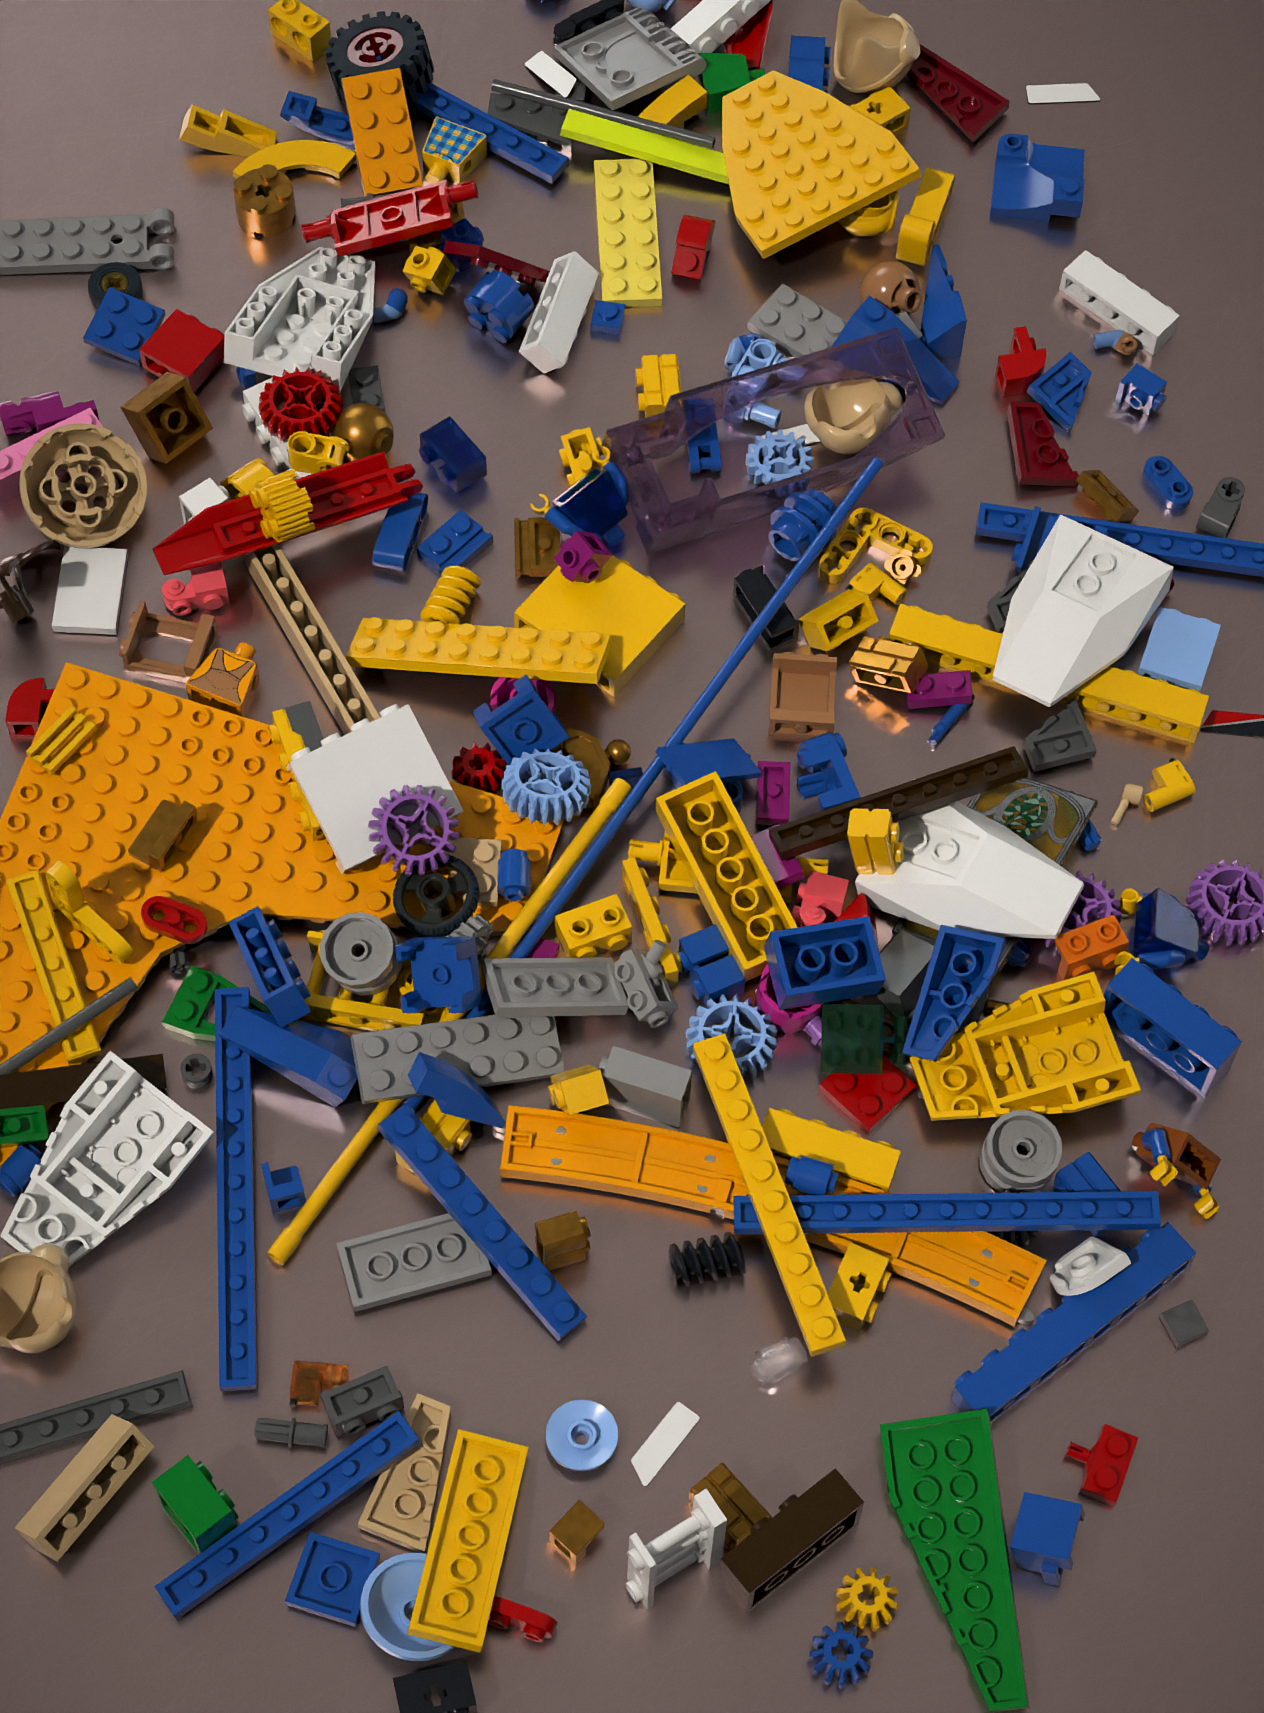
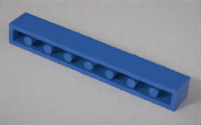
M1169 1222L1160 1227V1229L1147 1230L1141 1236V1243L1133 1249L1127 1246L1122 1250L1129 1257L1130 1265L1088 1292L1064 1296L1061 1299L1063 1304L1054 1311L1050 1307L1044 1310L1035 1319L1036 1325L1028 1331L1024 1328L1020 1329L1008 1340L1009 1346L1001 1352L997 1349L991 1351L981 1361L983 1366L974 1373L968 1370L959 1376L954 1382L956 1387L954 1388L951 1400L962 1412L988 1409L990 1421H994L1189 1268L1197 1253Z

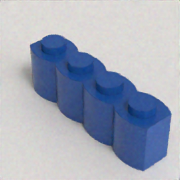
M791 35L788 77L822 91L823 86L828 87L829 69H824V64L829 65L831 47H825L826 37Z

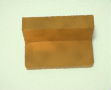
M162 800L129 847V855L162 873L197 822L196 807L185 800L180 807L167 800Z

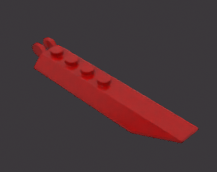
M383 451L294 480L297 483V487H305L313 505V511L308 512L310 523L314 522L315 529L279 543L272 537L266 539L260 526L263 515L260 508L256 509L253 506L250 494L204 509L152 550L163 574H173L237 558L408 502V497L418 494L424 487L419 479L403 482L414 476L416 473L414 467L411 464H405L390 469Z

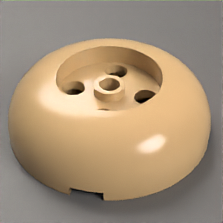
M77 423L55 428L38 439L23 461L19 478V490L23 507L29 519L39 531L59 544L87 549L110 544L124 536L134 526L145 505L147 480L142 462L129 443L126 444L107 428L93 424ZM92 467L98 469L101 472V477L94 479L88 473V470ZM60 471L68 472L70 480L66 483L60 482L57 473ZM79 486L84 487L87 490V494H81L80 490H76V488ZM98 497L103 498L106 501V507L104 509L98 506L94 507L93 500ZM66 501L72 502L75 505V511L72 513L64 511L62 504Z

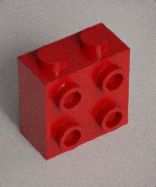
M176 309L139 349L142 366L158 377H161L166 372L183 376L188 381L193 392H195L224 360L225 336L217 328H210L201 323L194 315L185 314Z

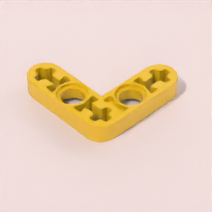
M866 507L858 508L851 513L822 555L818 572L820 578L826 583L837 584L842 582L868 544L893 557L900 554L901 550L908 549L913 553L912 559L914 562L922 567L930 562L933 544L926 536ZM864 520L868 521L869 524L863 525L860 534L857 533L858 523H863ZM887 532H893L899 536V539L895 542H888L884 540L882 535ZM849 540L854 542L857 547L854 550L847 551L841 548L840 543ZM907 540L908 544L905 543V547L902 548L904 545V541ZM918 548L923 549V551L918 552V554L913 552V550L916 551ZM838 557L840 559L838 569L835 568L829 571L828 567H833Z
M57 861L45 872L53 903L72 923L118 964H122L133 954L134 951L129 943L84 902L80 882L68 866L61 861Z

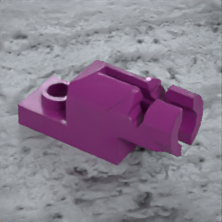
M58 391L33 397H23L19 406L13 403L12 400L0 403V417L6 436L28 433L37 429V432H40L88 408L92 409L99 420L94 400L79 402L64 408Z

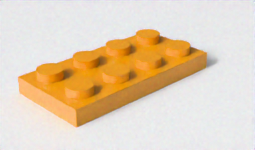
M400 68L342 78L341 82L364 196H367V193H373V196L423 186Z

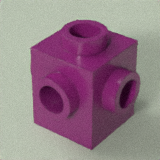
M576 531L570 538L564 541L561 550L554 557V560L561 567L562 575L569 581L590 583L601 574V569L613 555L595 533Z

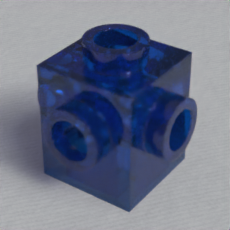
M466 218L453 223L454 227L441 231V252L444 251L446 241L483 246L484 236L477 226L473 227ZM443 253L451 261L458 273L473 266L468 260Z

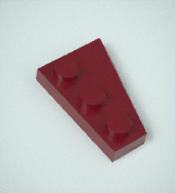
M1010 401L1006 409L1018 484L1078 487L1079 483L1076 479L1079 475L1077 471H1072L1067 462L1069 456L1064 448L1060 449L1053 436L1055 431L1040 403Z

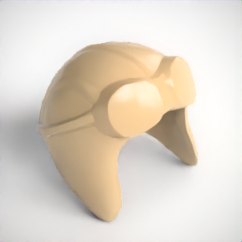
M842 0L838 11L834 46V75L842 87L854 93L872 94L888 86L892 88L906 76L913 62L920 55V43L915 35V30L902 16L896 13L884 16L869 11L857 0Z

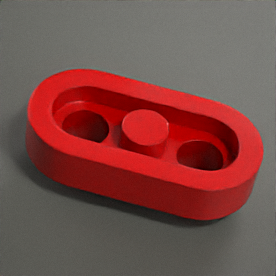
M163 896L151 897L142 905L141 916L143 924L153 932L185 944L198 943L207 933L206 917L196 908ZM156 913H163L165 915L162 920H155L153 918ZM187 925H195L197 927L193 932L184 930Z
M497 1596L493 1598L488 1620L489 1624L500 1629H508L511 1626L522 1630L524 1637L536 1642H543L544 1638L551 1639L558 1624L554 1618L545 1613Z

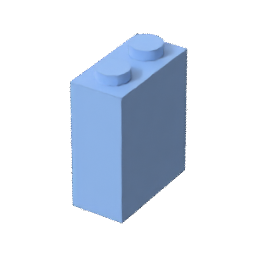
M1159 606L1137 674L1155 680H1165L1171 685L1185 689H1195L1200 692L1221 625L1213 623L1206 618H1196L1183 614L1176 609H1166Z

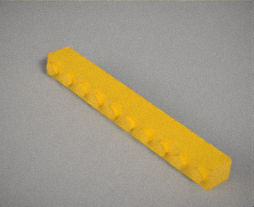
M900 603L888 639L901 644L906 642L917 644L922 648L928 664L951 671L970 670L971 677L1004 686L993 680L1003 633L984 629L978 624H968L954 620L948 615H937L924 611L917 606H907ZM1108 666L1058 701V703L1067 705L1070 700L1076 699L1081 710L1194 744L1209 696L1201 694L1195 689H1185L1171 685L1165 680H1155L1138 675L1131 670H1121Z

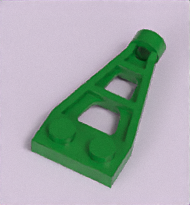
M191 965L162 1021L163 1027L193 1039L215 1041V1024L205 1020L215 999V989L239 987L220 975ZM250 995V1009L272 1014L266 1005Z

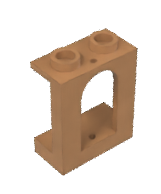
M141 600L137 612L133 611L130 616V631L128 637L123 638L121 641L119 656L123 658L125 670L186 683L211 654L218 634L215 616L202 613L199 623L157 615L148 613L146 601ZM150 635H163L192 642L184 666L144 657L139 650L140 643Z

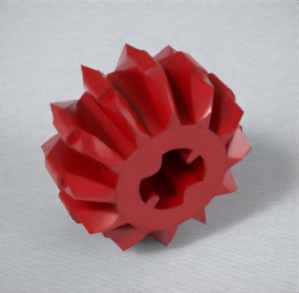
M474 742L471 750L462 747L460 756H454L452 761L453 770H451L452 779L456 783L485 792L489 790L497 793L498 784H502V779H504V771L507 764L497 749L491 751V746L488 742L483 748H478V745Z

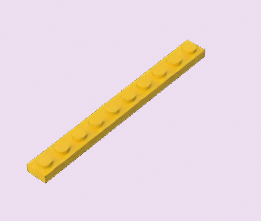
M726 1034L693 1043L694 1055L809 1353L813 1357L844 1347L846 1344L844 1334Z

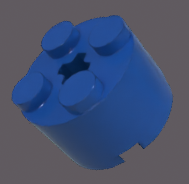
M493 270L490 274L487 271L464 299V304L470 313L468 317L469 322L477 329L481 330L483 327L492 331V335L502 343H506L534 311V303L528 293L523 296L518 291L521 285L517 281L498 270Z

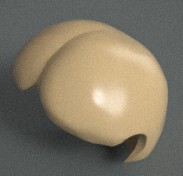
M841 372L838 381L834 384L825 386V382H823L807 395L804 406L805 418L812 433L818 437L826 448L845 455L861 453L872 448L882 438L890 424L891 417L899 410L902 398L898 389L888 382H878L872 376L863 372Z
M42 1244L35 1247L30 1253L15 1252L0 1259L1 1347L14 1348L17 1351L29 1354L40 1353L56 1346L71 1330L76 1315V1291L73 1281L68 1274V1255L61 1247L54 1244Z

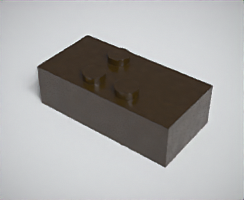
M835 1468L801 1496L797 1497L796 1494L788 1497L779 1506L780 1512L769 1520L766 1516L759 1520L750 1529L752 1534L721 1558L718 1580L745 1613L749 1612L858 1525L864 1501Z

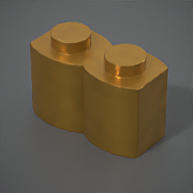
M575 1210L535 1223L536 1249L541 1263L548 1271L586 1260L585 1251L591 1250L588 1240L591 1234L585 1216L579 1218Z

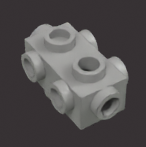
M655 940L649 951L636 948L626 950L620 955V959L614 963L615 977L622 983L628 995V1007L637 1016L639 1021L648 1022L652 1028L665 1024L669 1020L668 1017L679 1009L665 979L663 969L658 963L667 947L660 940Z

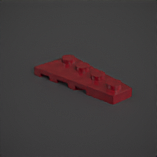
M920 44V55L913 62L907 75L972 142H975L1008 110L1010 101Z

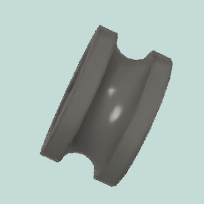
M191 1054L181 1063L182 1078L187 1086L199 1089L210 1083L213 1071L210 1060L206 1056ZM200 1065L201 1070H203L200 1071L201 1076L193 1077V1073L188 1071H193V1066Z

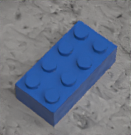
M1132 958L1106 987L1104 993L1106 1000L1104 1013L1108 1023L1203 1097H1206L1230 1070L1242 1043L1236 1033L1229 1027L1221 1026L1213 1020L1203 1007L1194 1005L1183 997L1177 987L1166 984L1158 978L1148 965L1140 964Z

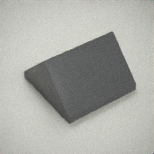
M901 929L897 931L879 952L886 980L879 993L875 995L903 1025H906L907 1017L916 1008L934 946Z

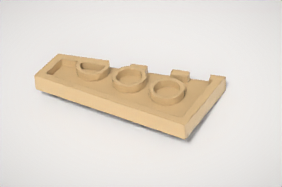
M417 1393L405 1420L417 1435L421 1444L381 1472L358 1521V1528L418 1553L426 1554L451 1406Z

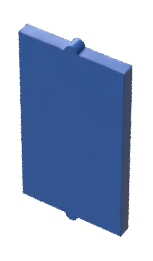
M734 738L663 746L656 749V754L667 766L666 770L671 772L682 786L715 771L722 782L760 778L762 774L750 759L751 755L746 753Z

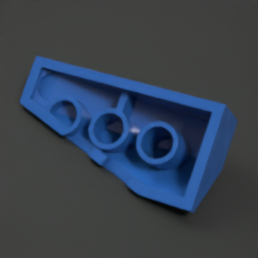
M936 244L932 247L920 328L922 336L919 340L940 361L961 358L967 319L961 296L958 291L953 290V277L948 275L947 263L939 244Z
M870 295L851 316L827 353L850 371L865 372L880 378L879 382H891L905 387L907 392L941 405L959 384L957 378L891 310Z
M945 925L940 926L902 1051L904 1055L933 1062L937 1061L997 973L1006 943L1005 938Z
M236 1006L218 1035L333 1107H337L346 1099L358 1078L351 1038L341 1031L301 1021H294L280 1028L272 1014Z

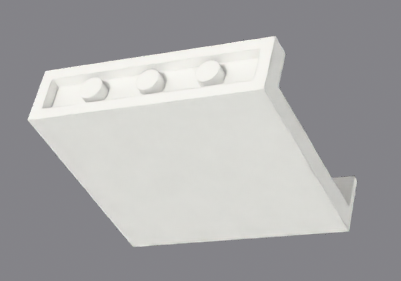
M394 704L379 712L381 718L371 723L368 718L363 719L350 726L352 732L340 737L338 732L320 741L322 747L312 752L309 747H306L291 755L293 761L289 762L286 767L288 772L292 771L337 858L335 864L341 874L385 853V851H382L379 854H374L373 848L380 844V841H369V835L378 831L370 829L368 823L370 820H379L371 813L373 808L383 809L379 804L381 797H385L392 802L389 794L392 789L398 791L402 797L404 785L410 787L411 794H415L417 785H422V795L427 796V793L432 788L435 790L433 800L437 802L442 796L447 798L442 806L443 809L451 806L454 807L455 811L451 816L447 817L448 819H453L464 811L409 704L399 708L398 704ZM403 806L392 814L397 817L399 814L406 817L413 816L418 811L419 806ZM428 811L426 823L429 828L433 829L439 826V823L435 816ZM420 817L410 828L405 826L406 829H410L408 832L410 836L407 841L415 837L417 833L422 834V831H418L420 828L418 826L421 820ZM387 824V834L391 843L395 847L401 845L402 839L400 834L393 830L392 825Z

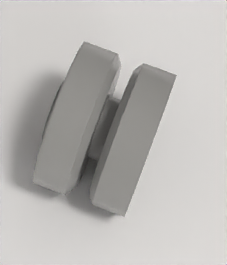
M364 912L347 913L334 920L325 930L320 943V959L326 972L345 990L360 996L374 995L389 988L398 978L403 965V961L397 962L395 946L400 944L396 935L379 918Z
M1014 1110L1002 1115L991 1126L981 1147L979 1161L982 1174L986 1182L1000 1193H1004L1007 1188L1012 1193H1019L1021 1191L1024 1193L1040 1192L1050 1181L1059 1165L1063 1154L1062 1139L1056 1127L1043 1115L1030 1110Z

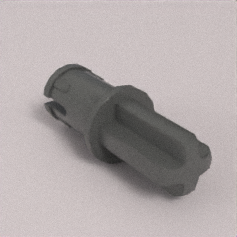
M258 1418L254 1434L257 1440L288 1443V1447H293V1444H302L325 1448L328 1424L296 1422V1418H292L291 1421Z

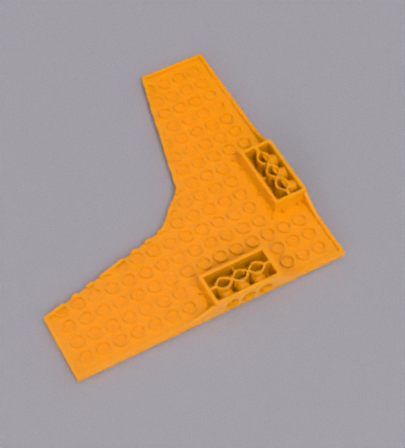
M65 663L32 744L71 705L76 708L79 714L85 715L89 722L95 723L97 730L53 775L26 756L0 818V1064L56 1027L6 883L7 879L37 869L39 870L86 1006L129 977L132 978L138 987L91 1020L99 1044L106 1036V1031L114 1020L119 1018L124 1011L126 1003L134 992L138 991L142 986L145 977L152 967H155L162 957L172 953L173 949L185 944L145 927L142 921L141 908L144 902L151 897L163 896L200 910L205 915L207 921L205 937L216 933L217 929L228 925L229 921L259 906L265 917H277V920L291 921L293 918L307 919L315 923H325V921H334L347 913L364 912L376 916L388 928L399 929V926L405 927L396 914L393 905V892L395 884L406 866L401 864L397 872L392 871L395 861L390 859L387 864L383 865L381 860L386 854L383 853L343 874L340 873L335 864L337 858L326 837L324 836L322 839L313 841L310 830L304 831L298 812L303 810L300 801L294 802L291 797L288 783L293 781L289 772L283 773L278 757L282 750L279 743L273 744L268 724L71 663ZM72 719L70 723L38 755H40L74 720ZM80 726L67 739V741L48 758L47 762L50 763L75 738V736L84 727ZM448 780L464 810L460 815L453 818L459 820V825L449 830L458 832L460 834L459 838L501 840V853L508 849H520L526 851L528 858L531 860V893L524 896V899L520 901H508L498 893L497 907L477 906L475 913H473V918L478 914L493 925L491 929L494 931L493 936H502L545 878L564 820L561 819L558 825L553 821H549L544 826L542 821L537 820L531 824L528 817L519 819L517 812H510L509 806L504 803L503 797ZM167 800L180 807L185 800L196 807L198 820L163 872L161 873L130 856L128 853L129 847L160 802ZM440 826L432 829L435 831V835L441 836ZM416 844L412 846L408 855H424L434 850L436 846ZM57 861H61L68 866L78 878L84 902L132 947L133 954L122 964H118L110 958L53 903L45 872ZM438 868L434 872L428 870L423 875L438 873L443 875L447 881L452 879L447 868ZM407 892L406 906L408 912L415 919L420 920L425 915L426 910L417 897L416 892ZM442 892L434 893L430 899L438 898ZM459 894L456 895L457 902L454 910L449 915L441 917L443 921L455 915L462 907L463 902ZM156 913L153 916L155 920H162L165 917L163 913ZM187 925L184 930L193 932L197 927L195 925ZM61 1041L13 1073L70 1066ZM88 1059L70 1065L85 1064ZM57 1103L44 1104L45 1114L47 1115L53 1105ZM19 1145L0 1148V1166Z

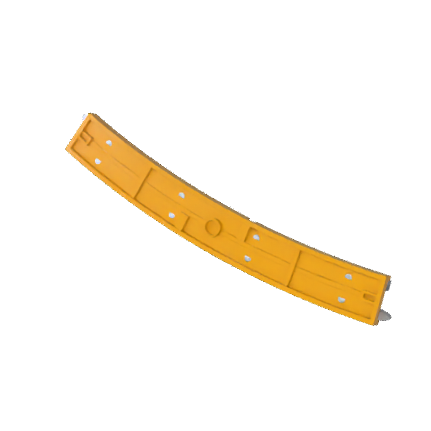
M508 1105L507 1117H503L505 1121L503 1128L494 1126L497 1132L505 1134L500 1166L501 1177L601 1190L663 1202L706 1213L714 1210L724 1213V1217L733 1220L734 1196H749L730 1145L726 1142L627 1121L577 1113L568 1115L563 1111ZM773 1155L788 1194L811 1195L794 1190L792 1185L785 1183L790 1160ZM838 1175L834 1192L826 1193V1195L892 1194ZM988 1232L804 1233L807 1242L842 1254L846 1253L851 1242L889 1258L888 1271L944 1293L1014 1327L1016 1323L1023 1325L1033 1324L1034 1315L1024 1306L1033 1288H1035L1047 1260Z

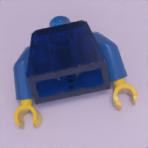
M602 446L601 451L606 458L599 460L592 452L591 461L595 468L553 500L554 507H550V502L544 494H538L546 502L543 508L538 509L532 503L530 505L536 514H545V519L561 533L572 536L576 531L595 533L599 538L604 536L610 546H613L625 537V533L618 523L628 515L626 509L628 503V482L615 462L609 461L610 450Z
M1127 888L1121 893L1119 911L1125 915L1133 914L1136 911L1133 952L1138 954L1139 957L1134 958L1129 952H1120L1114 961V965H1120L1116 968L1115 975L1132 958L1140 964L1148 965L1151 969L1178 968L1192 957L1201 961L1207 956L1210 945L1198 938L1199 918L1183 906L1175 896L1167 894L1160 888H1156L1151 893H1144L1143 896H1139L1138 892L1131 888Z

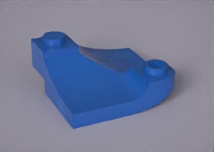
M1007 134L1002 136L998 141L990 216L1049 222L1050 215L1080 218L1084 194L1085 149L1034 144L1028 139V135Z

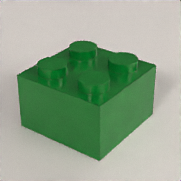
M187 1455L152 1481V1485L162 1508L197 1553L200 1554L237 1527L235 1520L239 1516L234 1510L235 1504L223 1489L218 1492L216 1491L217 1488L211 1481L213 1476L201 1461L195 1464Z

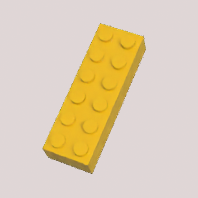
M715 771L657 797L656 813L713 925L716 924L729 948L728 954L733 955L746 982L762 975L764 968L768 964L764 945L770 932L798 927L719 775Z

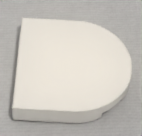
M1091 1236L1056 1262L1054 1266L1056 1271L1054 1274H1051L1050 1281L1058 1294L1064 1296L1078 1295L1100 1286L1130 1265L1131 1261L1125 1252Z

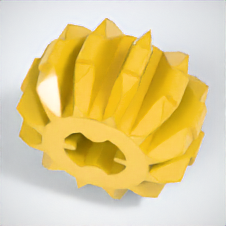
M860 1567L855 1571V1578L845 1575L842 1580L845 1587H839L836 1591V1596L842 1599L837 1603V1611L848 1612L844 1618V1622L847 1625L851 1624L855 1619L859 1621L857 1625L859 1632H863L866 1623L870 1624L874 1632L879 1630V1620L885 1624H890L892 1621L890 1612H896L899 1603L893 1600L898 1594L897 1587H887L891 1579L889 1575H884L880 1580L877 1579V1569L875 1567L871 1568L869 1576H865L864 1571ZM862 1594H869V1599L873 1596V1605H865L866 1600L863 1603L860 1602Z

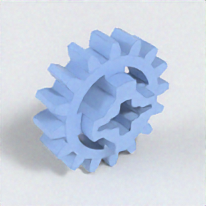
M779 429L777 435L774 436L770 431H766L765 439L756 436L755 444H749L745 462V465L748 466V476L754 475V484L764 482V490L766 491L771 486H774L776 493H780L781 487H786L789 492L792 491L794 483L801 487L804 478L810 477L813 465L811 447H804L805 439L795 440V432H790L788 436H784L782 429ZM760 456L763 457V464H760ZM796 458L799 460L798 466L796 465Z

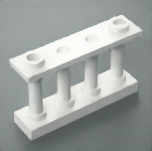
M707 1489L693 1497L691 1517L646 1545L642 1543L636 1532L629 1536V1551H627L628 1582L625 1585L636 1603L641 1600L646 1609L653 1606L654 1590L657 1585L695 1561L697 1563L703 1561L708 1570L720 1564L727 1519Z

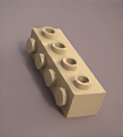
M111 1414L15 1526V1529L37 1551L58 1562L155 1446L134 1424Z

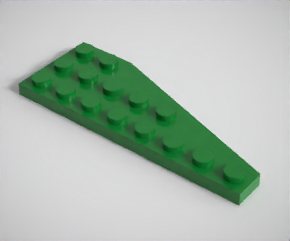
M988 1409L880 1424L888 1496L913 1545L935 1596L954 1632L953 1634L967 1659L989 1710L995 1713L1030 1708Z

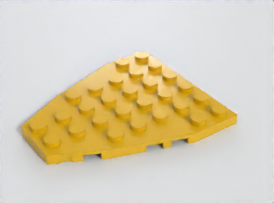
M773 70L722 97V148L736 220L763 259L921 177L920 168L891 131L828 93Z

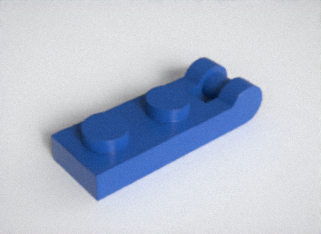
M712 394L682 396V414L690 474L700 473V470L711 469L712 472L721 471V455ZM709 452L710 457L699 458V453Z

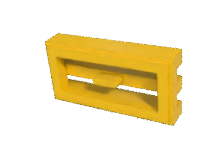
M71 705L26 750V754L45 771L53 775L97 730L96 724L92 721L89 722L85 715L79 714L76 708ZM73 719L74 721L40 755H38ZM80 726L84 727L75 736V738L50 763L47 762L48 758L58 748H60Z

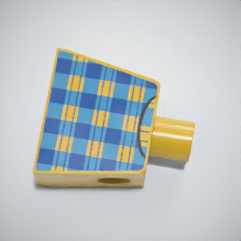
M436 116L422 151L423 170L427 172L425 176L426 181L432 184L446 179L456 184L462 183L486 157V135Z

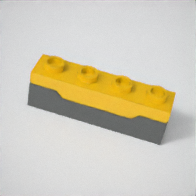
M310 701L272 712L273 724L268 725L273 744H280L282 753L278 754L282 771L286 773L288 772L286 769L287 765L293 761L291 755L306 747H309L311 752L322 747L320 741L323 740V736ZM289 771L293 781L288 783L291 797L294 802L300 801L303 810L298 812L303 830H310L313 841L324 838L325 835L292 771Z

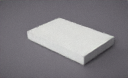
M64 546L52 620L53 632L117 635L128 561L127 549H82Z

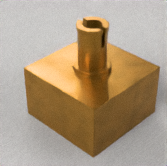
M166 372L120 406L147 456L166 464L213 429L186 378Z

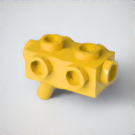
M590 427L576 429L569 434L561 436L564 448L559 449L563 466L571 467L572 473L566 474L571 491L575 492L580 487L579 495L581 499L587 497L590 500H595L602 497L604 491L610 489L608 479L603 474L602 468L595 467L591 461L592 452L599 460H601L600 456L604 455L601 451L603 445L600 436L594 438Z

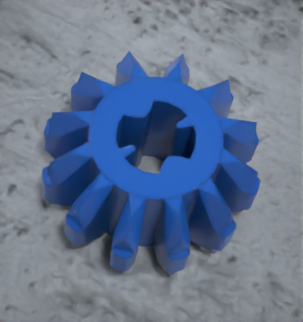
M840 1621L837 1622L836 1633L826 1625L822 1628L823 1637L814 1636L812 1644L816 1649L810 1651L809 1659L818 1662L813 1668L815 1675L826 1671L824 1683L829 1685L833 1677L838 1678V1686L842 1689L846 1686L847 1677L852 1683L857 1685L861 1680L859 1673H869L871 1666L866 1661L873 1658V1650L864 1648L869 1642L867 1635L856 1638L858 1631L856 1625H853L848 1633L844 1632V1624ZM836 1649L845 1650L844 1655L848 1654L846 1661L837 1660L838 1655L834 1656Z

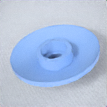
M581 1399L563 1404L552 1414L546 1427V1443L550 1454L562 1466L576 1471H588L603 1465L613 1455L618 1442V1428L614 1417L604 1406L591 1400ZM580 1434H584L589 1440L585 1444H578L575 1438Z

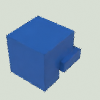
M1024 1492L1010 1546L1017 1568L1042 1573L1045 1584L1060 1586L1063 1569L1072 1570L1073 1561L1071 1553L1079 1521H1084L1085 1517L1082 1504Z

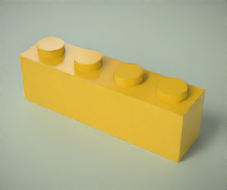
M768 1108L762 1128L773 1155L791 1160L792 1156L801 1158V1155L831 1163L834 1164L833 1172L839 1173L840 1176L889 1192L901 1151L895 1149L893 1145L884 1141L873 1142L863 1139L861 1135L854 1131L844 1130L842 1132L830 1128L825 1122L812 1119L809 1121L797 1117L787 1109L780 1108L775 1110Z

